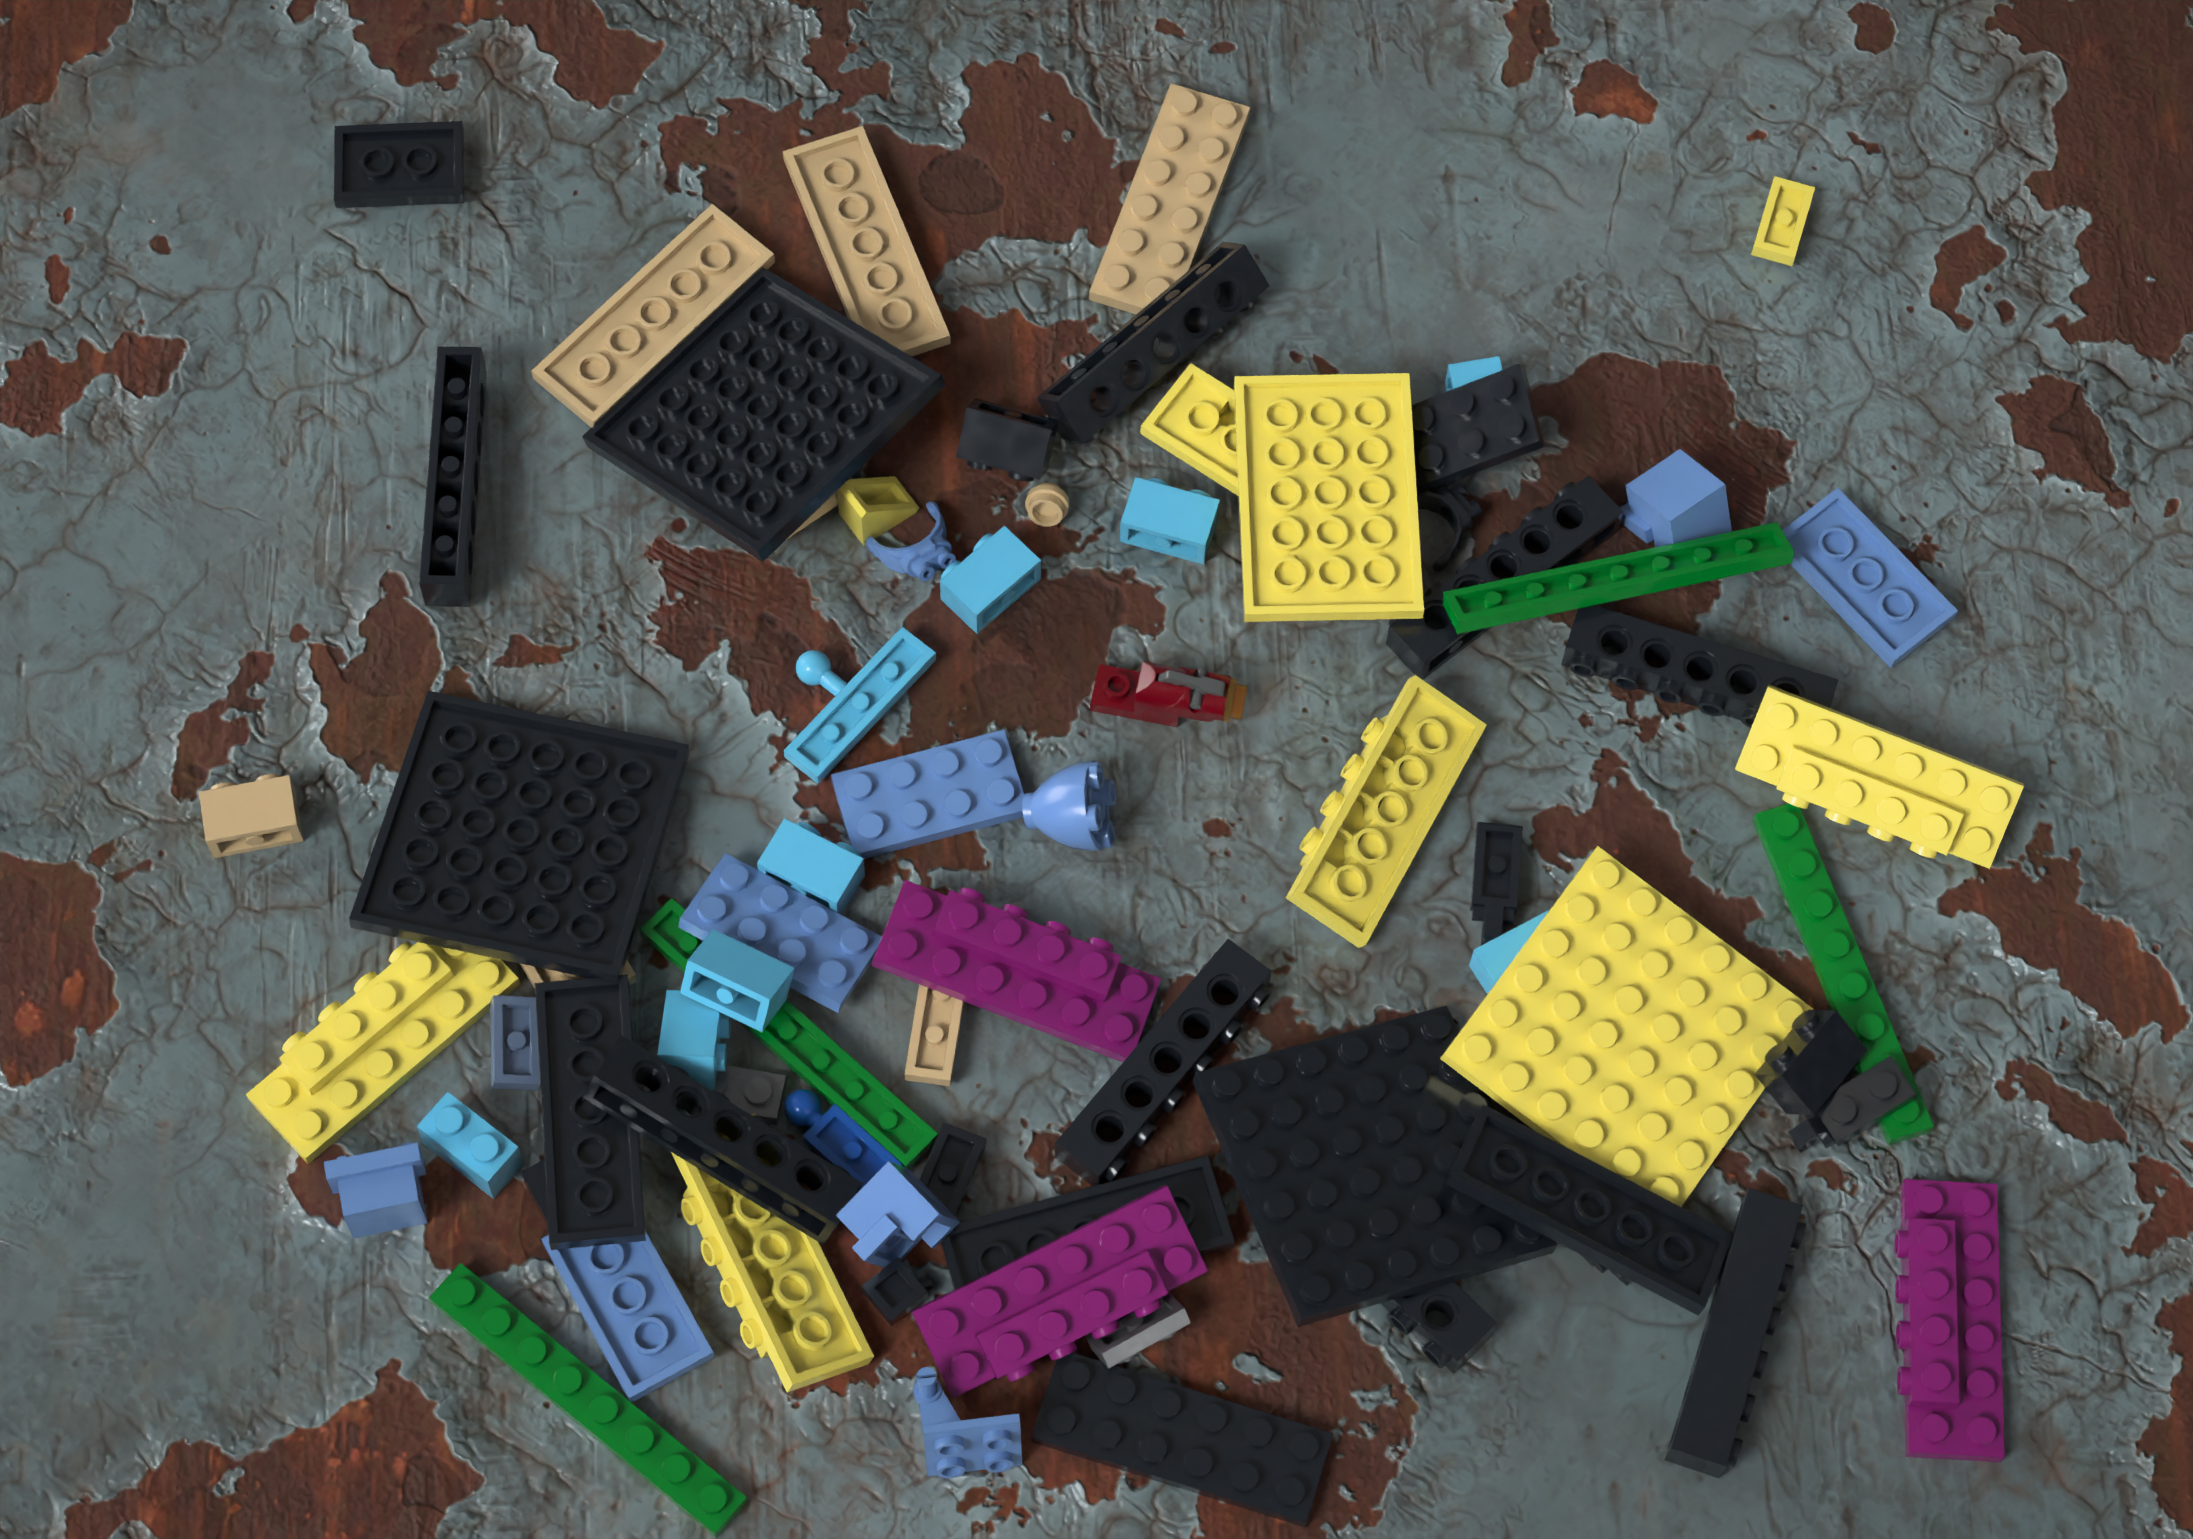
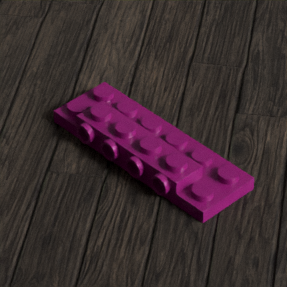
M904 880L871 966L1120 1062H1124L1136 1048L1161 978L1120 963L1121 955L1113 953V945L1103 939L1091 937L1085 942L1070 936L1071 930L1062 923L1047 921L1043 926L1027 920L1028 913L1015 905L1005 904L1002 906V909L984 903V895L976 890L961 888L959 893L949 890L946 896Z
M1904 1179L1901 1183V1230H1897L1895 1233L1894 1253L1896 1258H1902V1275H1897L1895 1299L1896 1303L1903 1304V1321H1898L1896 1328L1897 1349H1904V1367L1899 1366L1897 1372L1898 1395H1905L1906 1457L2002 1462L2005 1458L1997 1184Z
M1164 1185L911 1310V1313L951 1396L955 1398L995 1377L999 1379L1006 1375L1009 1382L1020 1379L1035 1370L1032 1364L1033 1361L1049 1354L1052 1361L1062 1358L1077 1349L1075 1340L1089 1333H1092L1094 1339L1104 1337L1120 1328L1117 1319L1133 1311L1136 1317L1140 1318L1162 1307L1159 1298L1167 1295V1291L1208 1272L1168 1186Z

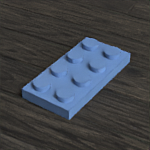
M1836 488L1782 530L1794 550L1793 561L1790 565L1890 668L1955 619L1958 610L1839 488Z
M1005 730L831 774V782L850 846L854 847L864 859L1023 818L1022 803L1024 792Z
M724 853L684 911L678 928L702 941L714 929L794 967L790 988L836 1013H839L873 961L882 936L727 853Z
M647 1233L646 1241L551 1250L549 1235L541 1239L553 1264L631 1403L715 1358L713 1350Z

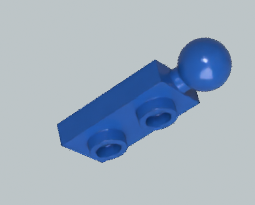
M798 1089L790 1093L786 1098L784 1113L787 1119L794 1125L811 1127L803 1135V1142L819 1157L831 1164L843 1167L853 1178L862 1182L858 1192L888 1161L902 1166L901 1162L836 1104L823 1114L819 1098L810 1090Z

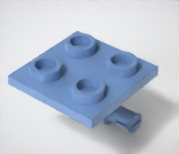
M930 1367L918 1370L913 1395L920 1407L927 1477L938 1475L942 1478H956L965 1472L978 1470L998 1473L1007 1471L1013 1466L1022 1465L1019 1414L960 1420L942 1390L941 1384L937 1380L936 1372Z

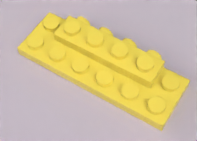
M1190 363L1142 423L1140 434L1239 496L1234 390Z
M1418 676L1410 677L1389 714L1380 720L1374 718L1365 728L1361 736V740L1367 743L1360 756L1354 754L1347 761L1340 774L1341 777L1346 779V782L1340 792L1334 790L1326 798L1320 809V813L1326 816L1319 829L1313 827L1302 840L1299 847L1305 853L1299 864L1302 866V869L1288 892L1286 899L1356 947L1365 946L1487 724Z
M1769 684L1735 767V770L1777 786V790L1784 792L1782 799L1791 805L1807 809L1809 803H1813L1826 808L1824 816L1837 823L1850 825L1852 819L1869 825L1867 833L1878 839L1892 842L1894 836H1898L1911 841L1909 849L1919 855L1935 859L1937 852L1946 856L1950 853L1988 869L1991 867L2024 788V783Z
M410 942L401 944L389 957V961L392 964L379 975L374 971L365 974L354 986L355 995L343 1005L339 1001L329 1004L318 1017L320 1024L307 1035L303 1031H299L284 1043L282 1047L284 1054L279 1057L282 1064L246 1094L248 1100L307 1164L311 1163L488 1013L493 995L508 996L521 985L519 978L501 959L420 942L414 945Z
M718 1133L723 1139L731 1141L725 1134ZM672 1153L688 1186L683 1194L684 1199L681 1201L682 1214L689 1225L697 1224L703 1237L701 1241L703 1259L709 1266H717L723 1278L720 1284L722 1298L728 1307L736 1306L743 1320L740 1324L743 1342L749 1349L756 1347L761 1359L770 1356L786 1392L788 1393L868 1365L874 1358V1354L818 1241ZM758 1157L761 1162L770 1165L766 1159Z

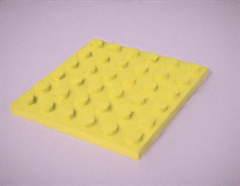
M1597 846L1440 1059L1534 1131L1682 1207L1765 1089L1754 1075L1765 1062V1055L1772 1047L1783 1041L1793 1029L1792 1024L1800 1014L1814 1009Z

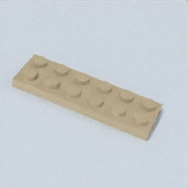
M1170 83L1089 291L1090 301L1137 314L1192 268L1248 122L1250 107Z
M863 126L783 151L785 165L848 319L911 357L950 344L949 331Z
M711 204L532 369L533 379L587 425L593 427L762 267L769 269L775 263L774 253L714 204Z

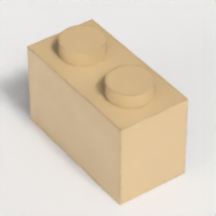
M267 774L258 777L254 782L238 785L224 782L212 786L210 790L199 792L205 839L213 858L303 842L296 791L289 775Z

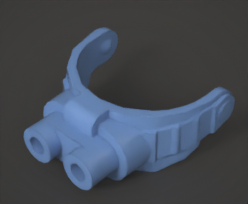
M933 501L926 503V507L931 516L936 520V524L931 533L922 541L909 547L901 548L885 547L879 544L872 536L868 537L865 541L868 550L875 557H878L889 569L901 574L907 573L911 577H918L923 582L932 579L935 571L938 569H946L956 561V557L952 553V546L947 541V531L943 516L940 514L938 505Z

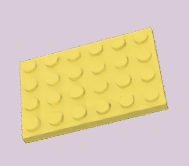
M1410 374L1235 376L1234 400L1244 622L1423 619L1424 601Z

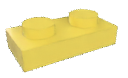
M1774 176L1751 255L1789 266L1793 265L1815 187Z

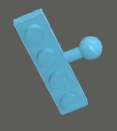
M901 627L848 683L831 671L830 660L823 652L817 650L804 652L796 662V673L799 679L807 685H822L835 697L784 749V757L819 784L936 661V652L904 627Z

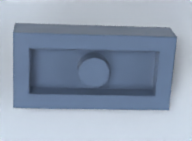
M493 995L490 1001L491 1089L537 1091L540 1086L536 997Z

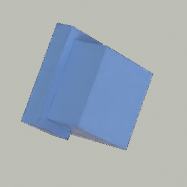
M1681 449L1626 485L1628 503L1620 507L1623 511L1621 523L1646 544L1654 540L1655 547L1732 532L1725 484Z
M418 1142L402 1143V1146L349 1157L346 1155L339 1156L335 1160L324 1162L326 1180L332 1193L340 1194L343 1217L353 1239L428 1223L420 1176L426 1175V1169Z
M888 1161L836 1215L859 1239L852 1249L865 1262L885 1268L897 1257L902 1260L922 1239L932 1249H935L960 1223L911 1170L891 1161Z

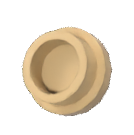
M1042 483L1033 487L1028 492L1025 508L1034 523L1050 527L1057 525L1067 515L1070 504L1069 497L1058 485Z

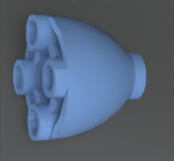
M1092 760L1067 766L1048 778L1034 793L1024 794L1022 810L1025 825L1028 829H1039L1054 841L1073 849L1101 851L1103 848H1112L1115 844V830L1112 821H1110L1109 806H1115L1116 804L1115 783L1113 779L1105 780L1101 762Z

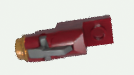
M1146 661L1142 662L1140 672L1099 664L1090 702V711L1172 727H1178L1179 717L1205 722L1220 720L1230 723V719L1242 720L1248 685L1237 683L1238 679L1231 678L1229 675Z

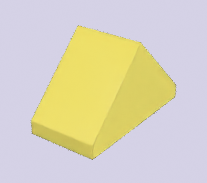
M895 476L849 479L837 490L839 514L863 546L866 545L865 541L868 537L872 536L874 539L913 516L919 510L918 505Z

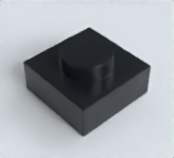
M898 1257L861 1286L863 1294L890 1326H893L928 1298L926 1289Z

